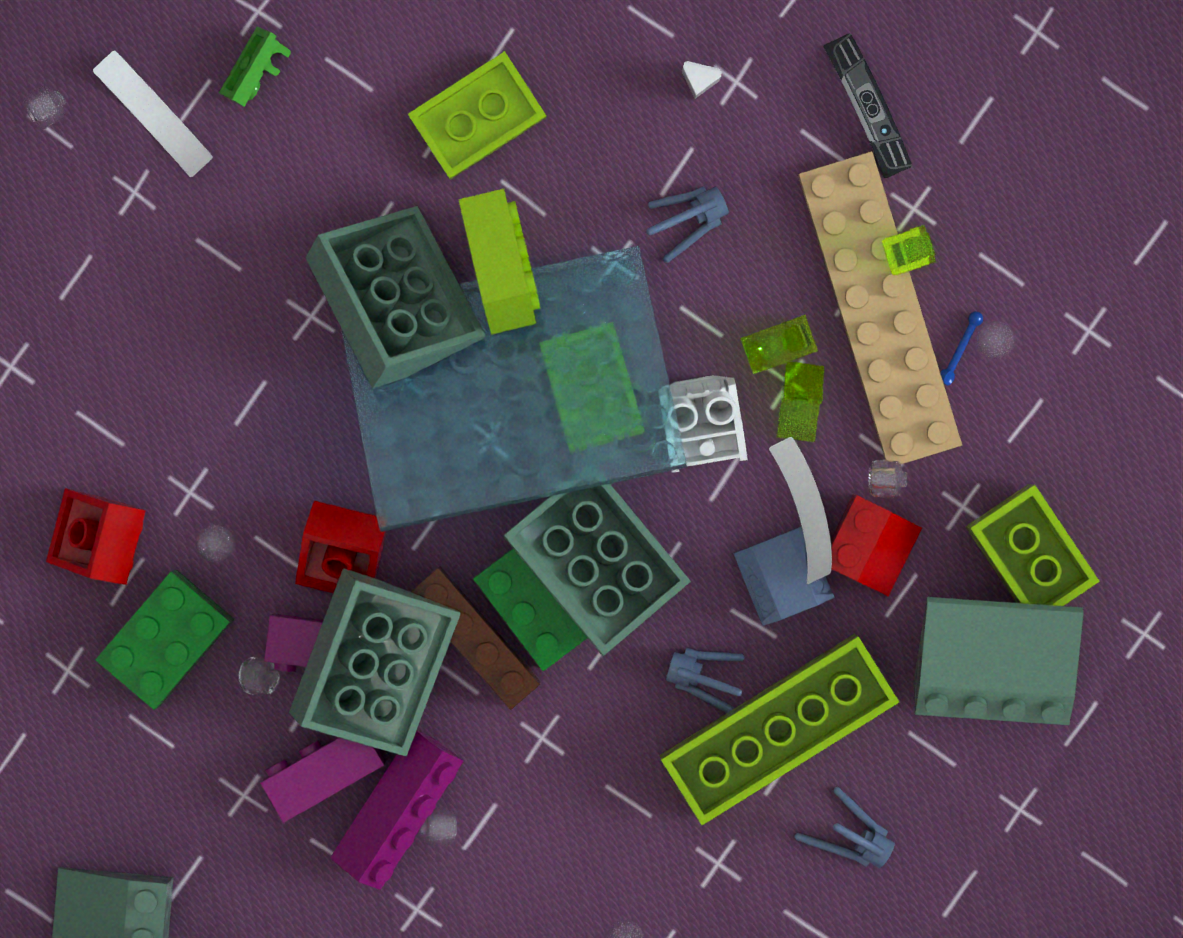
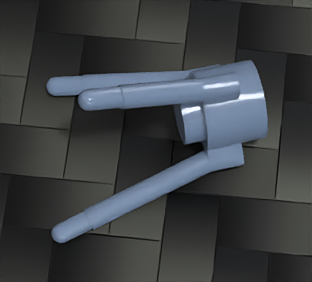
M703 186L692 192L665 197L648 203V207L653 209L694 200L690 202L691 209L646 230L647 235H653L694 216L699 224L704 221L706 222L663 257L664 262H670L708 231L722 225L720 218L728 215L729 211L721 192L716 186L709 190H706Z
M686 648L685 654L674 652L666 681L675 683V688L689 692L728 713L734 707L696 686L700 683L736 696H740L742 690L701 675L703 664L698 663L697 660L743 661L745 657L743 654L705 652Z
M835 787L833 790L834 794L872 831L865 830L861 835H858L838 823L833 825L835 831L856 843L854 849L858 852L801 833H796L794 838L808 845L855 860L865 867L871 863L880 869L889 859L895 842L886 838L888 830L876 824L839 787Z

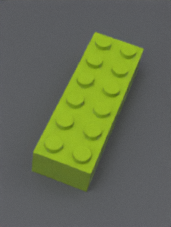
M854 633L660 755V759L701 825H704L898 704L899 700L859 636Z

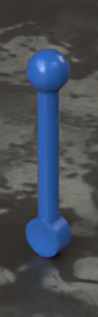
M974 311L969 315V325L947 369H943L940 372L943 384L945 385L953 383L955 378L954 370L976 326L983 323V315L980 312Z

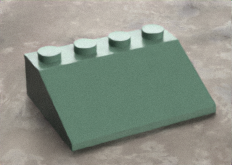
M418 206L319 234L305 257L372 388L404 379L485 337L480 323Z
M592 462L503 536L602 656L606 655L691 582Z
M343 569L289 713L301 727L407 756L461 613L458 610L379 579Z
M927 597L913 682L915 715L1069 725L1076 692L1083 608Z
M59 867L52 938H168L174 877Z

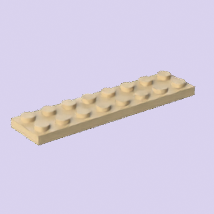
M871 151L798 174L887 468L962 446L873 152Z

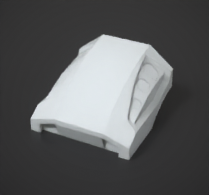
M715 375L677 381L658 391L672 473L679 472L681 467L739 458L740 461L748 460L734 378Z

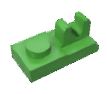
M256 27L219 93L245 107L247 101L252 100L260 88V79L264 74L262 73L263 70L274 76L280 73V70L271 63L270 58L272 54L279 53L289 57L290 50L275 40V34Z

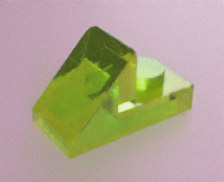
M925 224L887 237L882 241L893 275H899L938 263Z
M806 315L740 338L753 374L818 351Z
M786 361L776 437L786 439L792 437L794 440L815 442L819 408L823 399L824 366Z

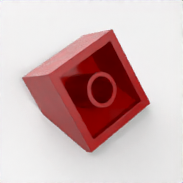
M65 488L46 562L90 579L127 585L129 573L133 567V558L139 535L143 529L146 510Z
M853 494L831 538V569L889 597L922 527Z
M314 501L303 532L295 584L334 594L343 569L376 578L389 519Z

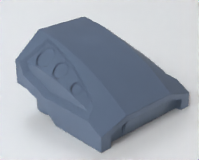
M802 526L733 553L762 626L783 620L835 598L826 576L807 584V552Z

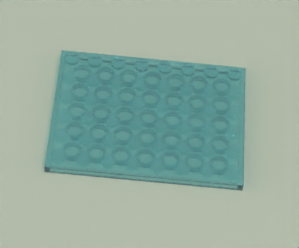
M639 246L531 268L541 307L540 309L533 310L536 324L492 335L485 314L478 281L460 283L459 286L480 323L485 337L404 379L376 388L371 387L342 330L376 515L381 532L687 468Z

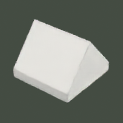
M690 61L684 62L682 73L695 99L719 82L722 74L721 69Z

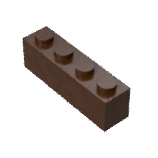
M441 566L411 591L414 594L458 610L461 613L451 638L452 644L510 710L540 685L541 681Z

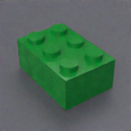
M513 548L473 578L542 671H545L587 639Z
M174 570L166 576L95 660L155 710L164 703L235 619L182 573Z

